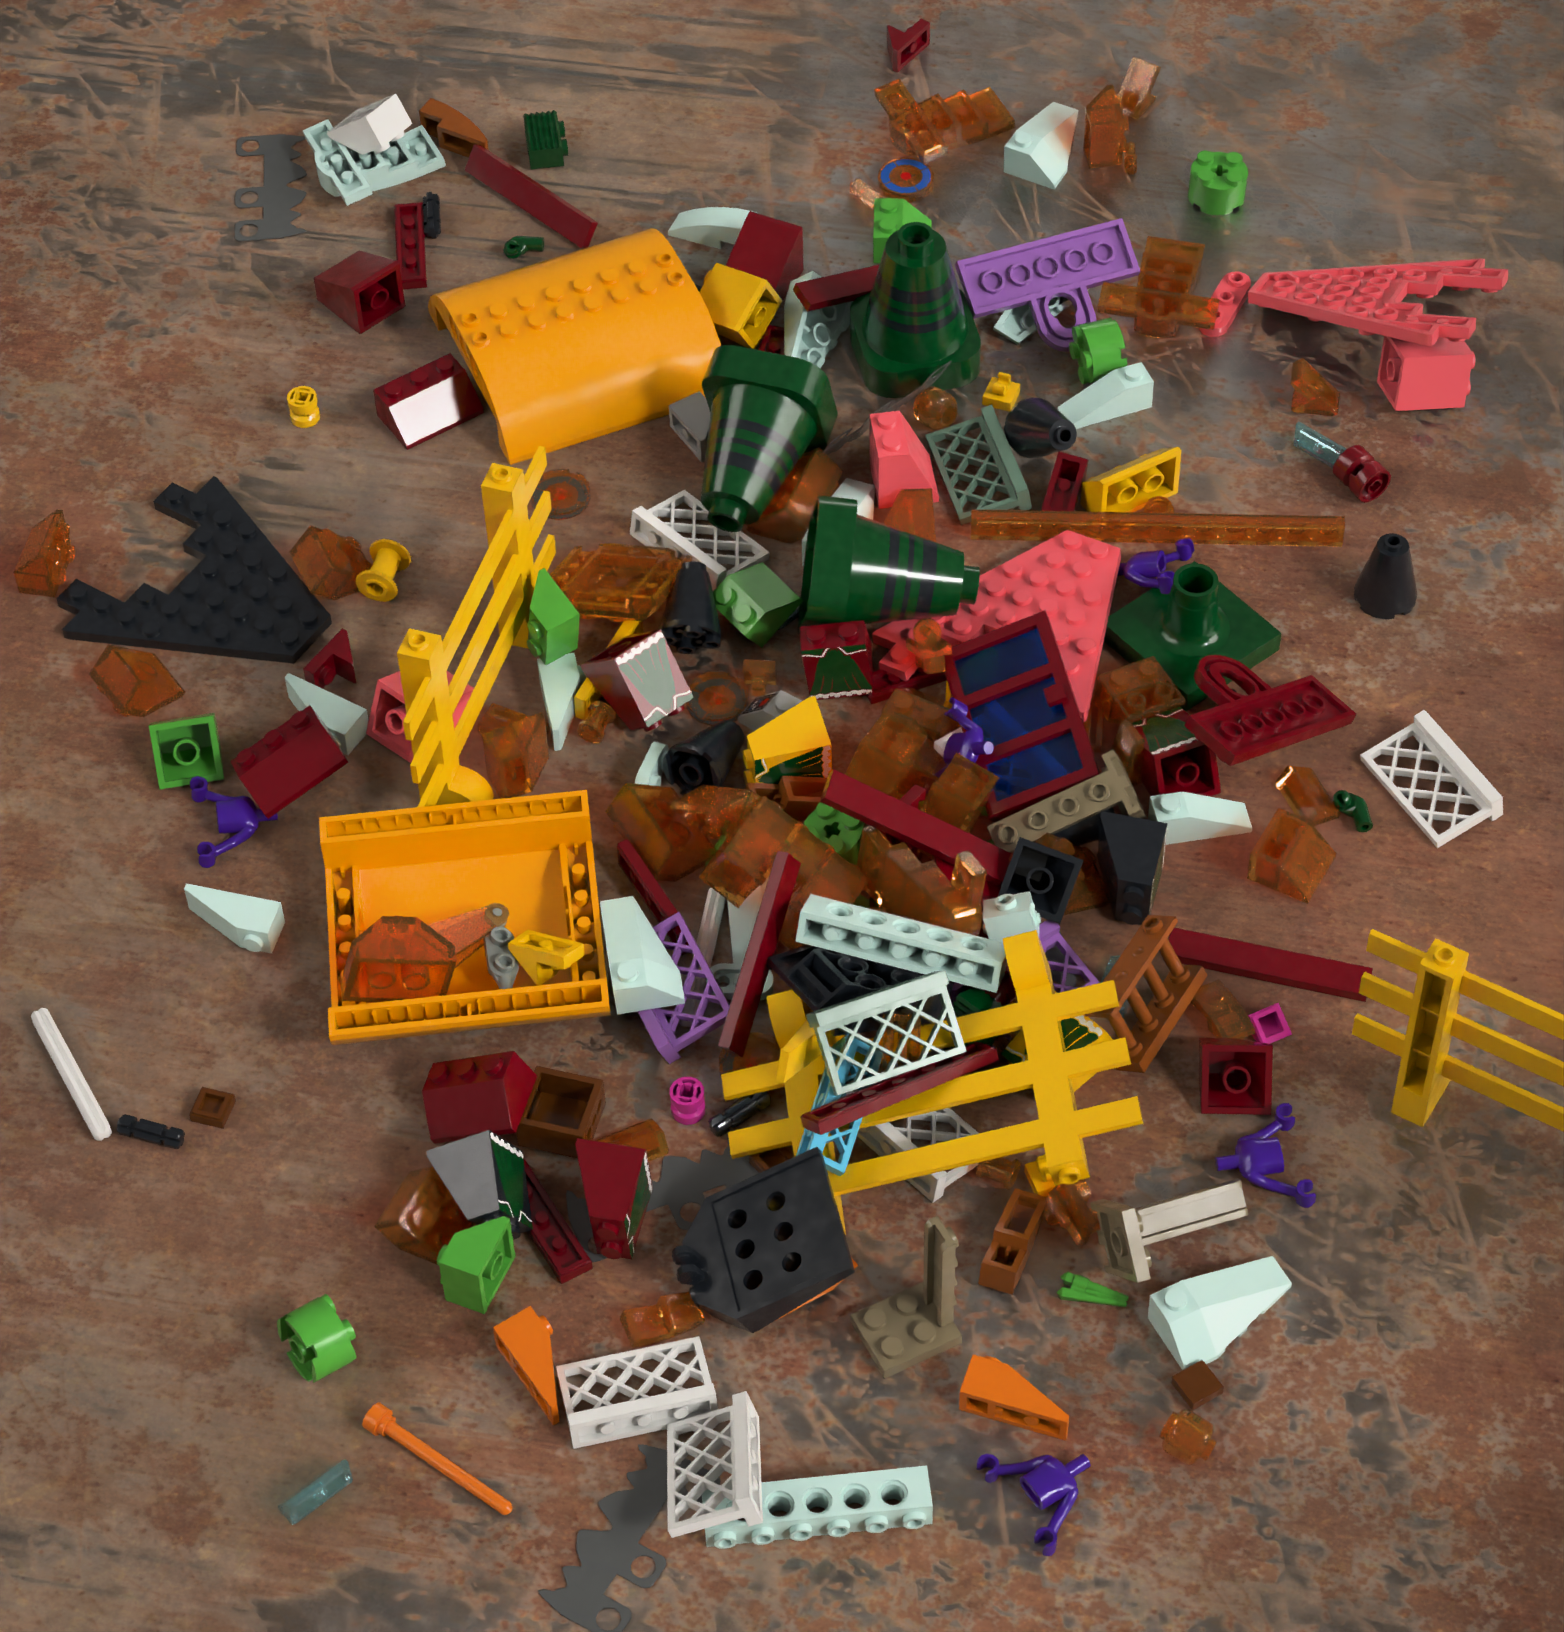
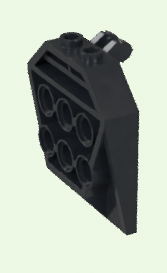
M804 945L768 957L767 968L769 970L773 969L813 1012L924 975L811 945ZM949 981V984L946 985L950 997L955 983ZM939 994L928 997L922 1009V1012L935 1019L938 1018L943 1008ZM919 1001L910 1003L909 1005L916 1008ZM902 1006L895 1009L889 1022L898 1027L907 1026L913 1012ZM887 1011L880 1013L877 1016L884 1019ZM919 1016L915 1025L931 1022ZM870 1017L863 1019L857 1033L876 1031L881 1023ZM854 1023L845 1025V1027L852 1029ZM838 1028L830 1032L833 1036L848 1035Z
M818 1147L706 1197L682 1241L683 1245L676 1246L672 1251L673 1262L676 1265H681L677 1269L676 1274L678 1281L681 1284L693 1285L689 1291L694 1304L698 1308L702 1307L712 1317L750 1333L759 1331L855 1273L823 1154Z

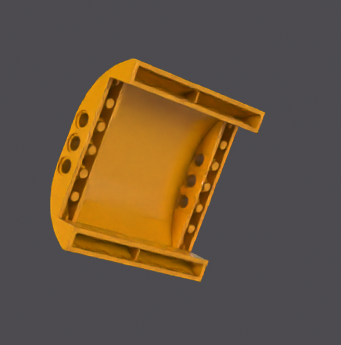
M654 228L430 296L428 302L429 314L438 331L448 328L495 416L499 446L510 465L533 458L539 446L545 447L546 453H550L669 415L670 404L698 391L705 397L702 381L714 350L721 346L709 311L696 285L669 241L660 231Z
M587 790L319 817L320 845L326 877L331 1007L328 1008L329 1039L332 1045L611 1016ZM491 906L503 908L508 914V920L504 927L513 934L514 938L527 930H532L580 942L584 946V956L571 964L569 968L558 970L555 976L542 985L534 983L518 962L519 970L513 988L499 989V986L487 969L484 937L490 927L483 919L485 911Z

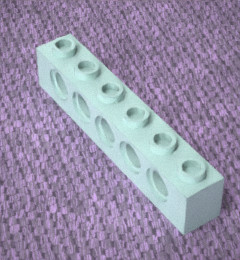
M810 894L800 911L796 942L924 975L934 971L945 970L948 981L997 993L1005 975L1007 959L1003 942Z
M927 1465L761 1482L763 1523L748 1527L745 1520H734L705 1528L706 1547L715 1546L720 1549H727L736 1544L743 1543L765 1545L774 1540L782 1539L804 1541L812 1536L821 1535L842 1537L850 1532L859 1531L880 1533L888 1528L905 1527L907 1529H918L924 1525L932 1524L933 1504ZM707 1489L702 1494V1504H704L714 1494V1492ZM724 1498L715 1510L718 1511L732 1507V1501ZM889 1499L899 1500L900 1503L896 1505H889L885 1503V1501ZM859 1503L863 1506L858 1509H852L847 1505ZM813 1507H822L825 1509L820 1513L810 1511V1509ZM775 1511L787 1512L786 1515L781 1517L772 1515Z

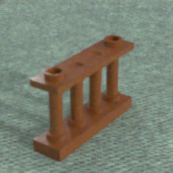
M1147 915L1103 981L1114 980L1119 1007L1085 1014L1086 1017L1107 1018L1118 1038H1126L1131 1064L1115 1068L1118 1071L1145 1073L1208 976L1203 966L1181 964L1170 944L1168 936L1178 923L1176 916ZM1158 951L1170 970L1163 982L1152 964V960ZM1142 975L1154 994L1147 1006L1135 987ZM1126 999L1138 1019L1131 1031L1119 1012Z

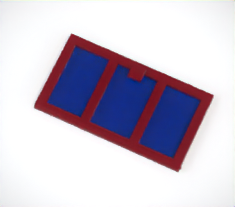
M1045 610L940 652L939 656L951 696L968 706L966 717L982 728L983 741H989L994 745L993 753L979 755L973 766L991 822L1002 820L1100 774L1050 619ZM961 726L962 732L968 731Z

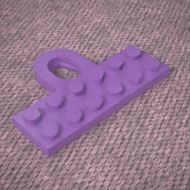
M1122 218L957 261L955 264L973 319L1029 304L1041 339L1051 348L1063 352H1070L1069 342L1074 341L1072 327L1065 328L1061 326L1058 319L1050 313L1048 307L1050 300L1055 297H1064L1072 302L1076 310L1074 326L1096 321V314L1087 289L1135 277L1140 273V268Z

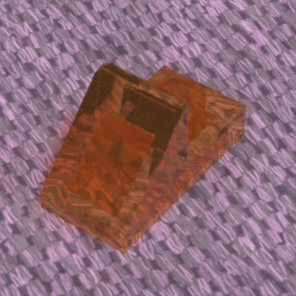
M1133 56L1112 109L1139 119L1156 99V96L1152 95L1151 91L1161 67Z
M1301 358L1293 362L1290 384L1293 386L1294 392L1291 410L1297 413L1324 416L1337 415L1340 392L1305 359Z

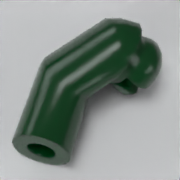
M515 236L505 243L503 248L504 254L508 258L515 259L528 251L543 252L544 237Z
M1339 790L1334 794L1333 803L1336 809L1354 818L1357 831L1367 832L1373 828L1369 810L1363 798L1348 793L1346 790Z

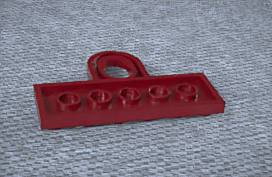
M1208 655L1199 661L1194 672V680L1198 687L1219 706L1189 715L1184 726L1194 734L1197 740L1208 746L1222 762L1232 766L1352 724L1356 713L1312 675L1271 688L1241 662L1222 655ZM1222 676L1234 681L1248 695L1234 692L1227 686Z

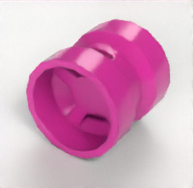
M681 1077L675 1080L670 1087L671 1114L674 1120L684 1125H692L699 1122L705 1115L704 1086L698 1079L693 1077Z

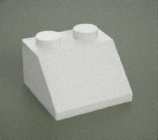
M393 94L357 109L329 130L327 135L329 138L362 155L371 151L379 154L390 147L388 142H394L405 135L404 130L412 122L398 96Z

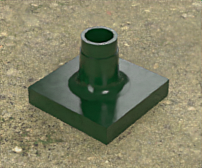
M1194 561L1180 567L1175 572L1169 594H1161L1160 589L1152 588L1111 614L1108 618L1104 642L1187 712L1209 697L1198 687L1194 680V672L1203 657L1222 655L1235 659L1251 669L1280 649L1281 632L1219 582L1218 576L1213 569ZM1222 676L1225 679L1226 684L1232 682L1231 679Z

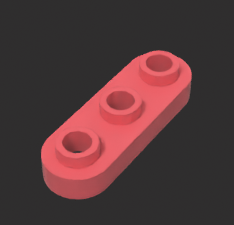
M1235 271L1227 273L1222 278L1199 316L1198 327L1202 334L1209 337H1219L1227 332L1246 301L1248 291L1251 289V279L1248 275Z

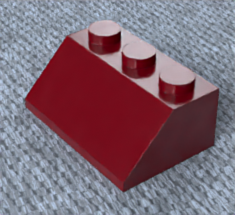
M451 353L373 389L377 416L407 450L484 413V408L466 370Z
M311 705L302 711L296 712L287 722L277 729L269 731L260 741L250 748L242 750L237 757L230 761L239 779L268 819L349 763L331 731Z
M515 1051L433 1063L422 1089L430 1140L434 1144L452 1142L487 1130L497 1135L516 1133L537 1075Z

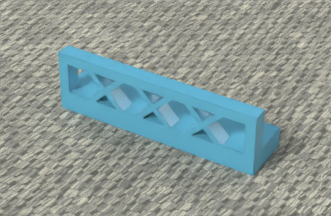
M848 1035L836 1042L832 1048L840 1052ZM854 1038L846 1056L854 1059L856 1051L866 1056L870 1046ZM876 1049L871 1058L869 1068L878 1072L884 1053ZM832 1054L835 1063L838 1057ZM844 1060L838 1070L841 1085L853 1081L859 1070L858 1067ZM826 1067L811 1110L847 1096L846 1093L838 1096L834 1095ZM865 1072L864 1075H863V1077H864V1076L869 1077V1076H872V1075L869 1074V1073H867V1072ZM870 1084V1085L861 1087V1088L858 1089V1091L861 1090V1089H864V1088H866V1087H869V1086H871V1085H873V1084ZM862 1118L851 1122L849 1129L843 1132H839V1129L836 1128L819 1135L804 1129L796 1156L815 1147H818L823 1153L825 1144L834 1141L840 1153L838 1162L823 1156L828 1171L838 1176L843 1175Z

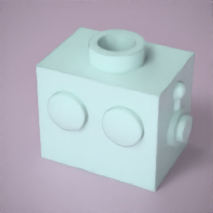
M1030 891L1019 894H1003L997 898L983 901V913L981 916L984 923L982 927L984 934H987L989 939L1003 942L1002 938L1037 930L1039 936L1041 917L1040 913L1035 911Z

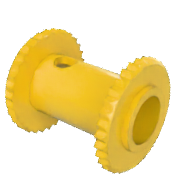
M379 539L373 542L369 548L371 558L374 561L371 569L360 572L355 582L359 591L367 598L387 602L394 599L398 593L396 583L393 581L396 572L409 567L411 556L408 550L400 543L389 539Z

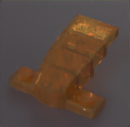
M900 79L874 89L876 99L888 114L889 136L892 144L907 156L917 155L923 165L949 154L951 149L970 145L1015 128L1014 118L990 86L969 96L964 89L945 99H942L939 93L918 104Z
M1148 236L1145 252H1143L1137 287L1103 282L1098 302V313L1135 318L1134 331L1153 338L1175 337L1181 325L1214 330L1220 299L1193 295L1205 252V244Z
M872 826L863 828L854 879L887 913L975 936L979 935L982 922L981 899L987 870L969 850L957 854L950 883L933 860L921 864L904 842L892 845L879 829Z

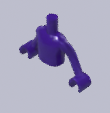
M1190 538L1178 540L1175 543L1177 551L1166 555L1163 550L1136 553L1127 562L1120 563L1117 576L1124 575L1127 580L1139 586L1158 588L1161 594H1169L1173 585L1174 572L1165 571L1166 563L1175 560H1189L1195 551L1193 541Z
M953 697L949 700L953 704L952 708L945 712L944 715L958 722L968 731L954 733L949 737L943 755L946 766L930 777L927 775L922 776V780L925 781L922 788L926 789V798L935 799L941 790L940 780L949 775L969 771L976 763L979 755H989L994 751L993 743L983 741L982 728L966 717L968 706Z
M196 776L190 781L191 797L195 802L200 803L206 799L216 802L219 834L237 833L216 846L210 842H201L198 845L197 852L200 855L198 861L204 868L212 867L218 855L249 839L257 830L259 822L278 820L277 813L268 819L261 809H257L254 801L248 796L230 797L208 790L207 780L203 777Z
M1282 1103L1277 1106L1275 1120L1256 1133L1238 1139L1235 1155L1215 1157L1217 1171L1239 1168L1241 1175L1250 1183L1263 1189L1292 1196L1299 1206L1309 1208L1316 1201L1315 1193L1305 1194L1313 1189V1182L1311 1180H1301L1296 1187L1264 1176L1284 1172V1159L1278 1137L1269 1138L1278 1130L1288 1131L1292 1129L1295 1124V1117H1284L1292 1113V1106L1289 1103Z
M984 1454L978 1458L976 1470L979 1471L985 1467L992 1468V1470L985 1474V1481L988 1483L995 1482L998 1475L1025 1474L1019 1480L1021 1487L1039 1510H1043L1051 1504L1062 1500L1048 1526L1039 1528L1034 1536L1035 1544L1042 1540L1050 1542L1044 1546L1042 1553L1045 1556H1052L1056 1551L1057 1532L1078 1495L1077 1483L1074 1477L1088 1469L1091 1464L1084 1454H1081L1065 1465L1051 1455H1041L1025 1462L999 1464L997 1457L992 1454Z

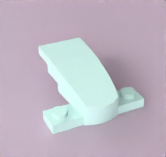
M328 119L303 130L305 139L315 155L320 185L329 194L335 197L341 196L347 206L372 195V191L416 179L446 166L444 157L423 125L406 132L402 138L394 142H388L390 147L379 154L371 151L364 155L329 138L327 132L333 126Z

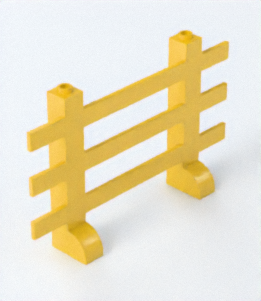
M543 446L538 447L525 475L523 469L496 463L491 464L481 484L489 548L443 641L441 635L409 628L397 651L406 708V716L403 720L405 739L411 741L413 760L410 764L412 782L418 784L420 802L417 807L492 800L494 798L493 790L487 780L477 772L461 766L459 755L511 646L529 649L527 646L529 635L527 623L529 622V608L538 572L543 568L548 571L556 554L555 537L548 534L535 563L533 562L532 549L552 510L550 492L543 491L530 520L528 518L527 505L547 466L546 451ZM491 579H493L494 594L448 686L447 668ZM498 621L500 636L454 729V710Z
M1372 929L1369 933L1366 951L1417 974L1414 994L1367 972H1364L1361 977L1359 994L1409 1016L1406 1035L1359 1013L1355 1016L1352 1035L1401 1057L1391 1113L1423 1127L1449 1082L1452 1080L1564 1132V1107L1448 1055L1451 1037L1454 1036L1564 1087L1563 1061L1457 1014L1460 994L1562 1040H1564V1015L1466 971L1469 953L1435 938L1425 953Z
M1037 930L1002 938L1018 1003L957 1017L956 1019L964 1044L1023 1030L1028 1060L957 1077L863 1117L859 1129L1030 1088L1034 1089L1039 1119L848 1164L845 1173L841 1176L827 1170L844 1234L846 1235L841 1195L1038 1148L1044 1147L1047 1167L1055 1186L1061 1184L1070 1185L1077 1183L1079 1180L1090 1178L1083 1138L1143 1124L1137 1096L1077 1110L1072 1078L1130 1065L1131 1060L1125 1037L1066 1051L1060 1020L1119 1007L1114 980L1055 994L1051 969ZM793 990L767 996L770 1020L780 1053L782 1048L807 1020L806 1014L811 1013L809 1007ZM935 1024L915 1027L912 1029L911 1034L927 1041ZM940 1027L932 1045L939 1049L955 1046L951 1033ZM898 1032L882 1035L879 1045L895 1052L902 1035ZM908 1038L900 1056L906 1058L919 1055L924 1046ZM856 1051L854 1060L862 1064L865 1055ZM883 1054L881 1063L890 1062L892 1057ZM822 1055L785 1083L776 1081L779 1060L721 1074L725 1101L785 1087L789 1118L728 1132L732 1159L790 1145L793 1147L794 1157L796 1156L805 1129L802 1126L800 1116L811 1111L826 1067ZM850 1123L839 1127V1132L848 1130ZM831 1141L825 1144L822 1154L836 1162L834 1143Z

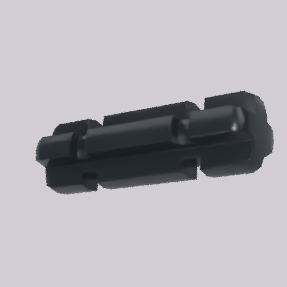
M427 192L426 196L423 197L424 234L426 237L431 236L432 239H436L437 235L441 233L440 199L438 194Z
M767 1091L752 1094L751 1097L745 1096L724 1109L723 1115L718 1113L709 1119L710 1130L717 1137L730 1131V1126L735 1128L757 1114L755 1110L761 1111L771 1104L769 1093Z
M126 1114L122 1115L117 1122V1132L120 1135L131 1137V1134H133L135 1139L161 1145L163 1142L165 1147L179 1149L184 1142L185 1132L179 1128L171 1127L169 1130L167 1125L145 1119L137 1121V1117Z

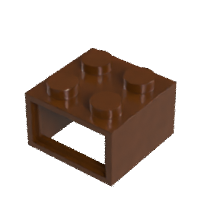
M536 1066L534 1073L537 1075L516 1131L518 1146L578 1159L575 1146L577 1138L593 1140L606 1105L604 1082L597 1078ZM537 1088H538V1091H537L536 1097H535V1099H534L533 1105H532V1107H531L530 1113H529V1115H528V1118L526 1119L527 1114H528L529 1109H530V1106H531V1104H532L533 1098H534V1096H535L536 1090H537Z

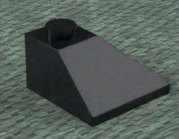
M1019 837L998 897L1003 894H1019L1030 891L1035 911L1040 913V917L1060 924L1083 860Z

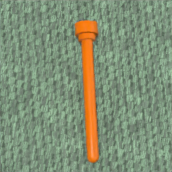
M378 1402L366 1413L362 1422L364 1429L375 1436L379 1434L383 1437L388 1435L500 1514L508 1515L511 1513L512 1504L510 1501L397 1424L396 1418L392 1416V1410Z

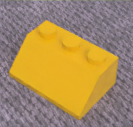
M1179 447L1158 449L1124 465L1116 466L1112 470L1096 477L1089 478L1087 481L1082 482L1080 504L1101 527L1177 494L1182 450Z

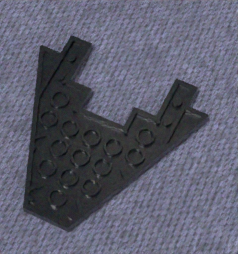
M215 476L197 493L172 482L153 501L155 510L196 529L183 543L185 553L202 560L169 595L143 583L126 602H122L75 579L56 598L60 608L76 615L62 629L66 639L295 664L332 624L331 615Z

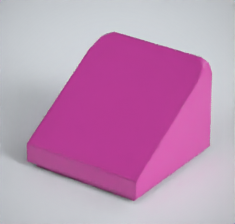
M1279 1003L1242 1017L1244 1025L1256 1042L1271 1044L1292 1035Z

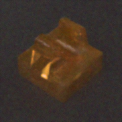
M744 659V684H752V696L766 695V686L776 685V661Z

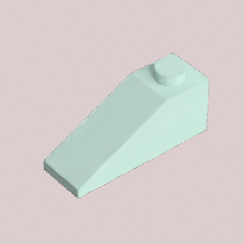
M1142 362L1118 368L1058 406V410L1078 429L1151 408L1154 381Z
M575 652L568 653L548 665H545L540 658L537 659L539 681L554 751L562 749L575 716L574 696L586 679L580 665H577Z
M288 673L285 676L288 697L298 711H302L311 705L331 731L342 752L349 755L366 735L369 721L367 709Z
M1188 792L1150 796L1148 820L1168 823L1166 845L1252 832V825L1245 803Z
M186 883L184 891L188 907L191 911L239 947L246 948L252 952L261 951L272 954L285 924L281 902Z

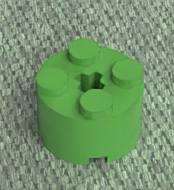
M1206 150L1199 152L1191 165L1188 188L1189 202L1193 206L1195 203L1201 207V212L1210 215L1229 214L1233 212L1234 208L1240 207L1245 200L1248 168L1243 162L1242 155L1237 152L1225 153Z
M1110 317L1072 327L1074 341L1069 342V350L1072 359L1078 360V375L1082 384L1094 383L1111 371L1127 366V358L1121 359V349L1125 348V343L1116 320H1112Z
M821 802L806 818L799 832L802 846L813 863L836 879L846 878L845 874L853 871L857 874L865 869L873 859L876 851L874 835L868 824Z
M327 1294L313 1299L277 1320V1329L281 1342L287 1339L289 1341L291 1351L287 1352V1355L298 1373L308 1382L313 1380V1383L356 1359V1353L351 1344V1341L356 1338L354 1329L347 1319L340 1320L336 1313L335 1305Z

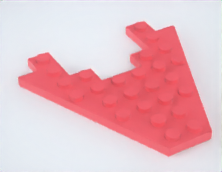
M1466 259L1263 273L1248 291V303L1305 316L1310 321H1325L1358 329V333L1361 335L1379 334L1432 347L1439 337L1448 338L1452 342H1462L1470 339L1476 330V318L1423 314V304L1402 302L1407 294H1416L1418 298H1431L1436 296L1443 286L1452 287L1456 291L1478 288L1485 293H1494L1502 290L1507 283L1508 269L1485 268V259Z
M1066 530L980 575L975 604L959 603L956 615L892 621L872 633L873 643L890 649L879 661L880 670L887 671L888 675L891 673L901 680L907 681L941 643L953 647L1045 610L1050 619L1083 722H1085L1088 717L1120 566L1121 549ZM1038 628L1007 640L1010 643L1031 650L1020 663L1022 673L1049 663ZM1054 677L1040 681L1013 712V719L1020 725L1037 730L1047 726L1058 713L1066 715L1062 703L1049 707L1043 689L1056 684Z

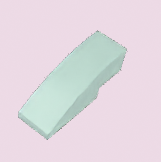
M705 207L681 212L668 230V236L721 249L725 242L735 245L750 211L729 207Z

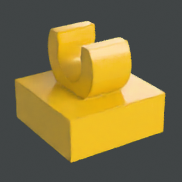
M999 372L998 378H991L982 396V405H992L993 408L1010 412L1020 394V384L1012 382L1010 374Z
M1045 1154L1037 1156L1036 1161L1024 1165V1173L1034 1194L1049 1197L1070 1190L1071 1184L1054 1185L1047 1167Z

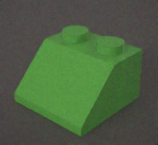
M874 198L873 263H880L888 238L903 225L911 222H921L932 228V220L904 199Z
M763 562L727 575L713 591L716 609L745 637L761 648L803 602Z
M543 568L538 572L529 608L527 646L533 656H539L543 663L548 665L578 648L580 614L546 569Z
M215 713L149 724L159 790L190 785L191 779L196 776L205 778L207 782L224 779Z
M502 1216L456 1232L449 1244L442 1246L438 1254L437 1265L440 1267V1283L443 1285L446 1301L485 1314L516 1257L510 1218Z

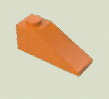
M529 1306L493 1327L495 1343L498 1350L554 1426L560 1420L550 1335L553 1334V1329L544 1315L538 1317L533 1308Z
M972 1355L959 1393V1410L1066 1441L1069 1427L1068 1414L1010 1365L1002 1363L997 1358L991 1356L981 1357Z

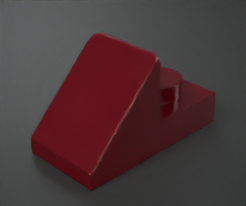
M921 18L913 26L909 27L906 32L890 25L887 26V49L892 69L898 73L930 44V22Z
M1058 452L1041 509L1042 512L1072 520L1081 492L1082 482L1086 478L1088 459Z
M342 628L303 668L305 681L323 689L333 681L337 674L352 683H357L347 630Z

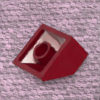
M1199 1037L1201 1114L1271 1115L1273 1045L1238 1038Z

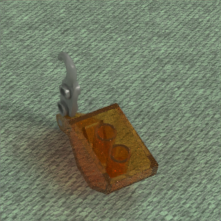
M491 903L485 907L428 925L418 917L382 916L351 943L340 983L342 1001L385 1002L447 995L454 969L483 945L488 972L499 986V989L513 988L519 964L508 949V942L513 940L514 936L505 928L509 916L507 907L500 903Z

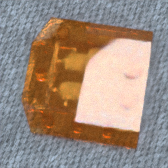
M605 543L599 544L597 550L588 552L582 551V546H575L549 575L573 604L582 619L601 617L609 618L613 622L625 620L643 621L656 612L670 596L677 573L681 570V565L685 562H691L692 556L686 555L684 559L675 557V550L663 547Z

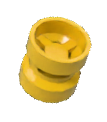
M298 386L287 394L290 419L296 427L309 428L320 420L317 394L311 387Z

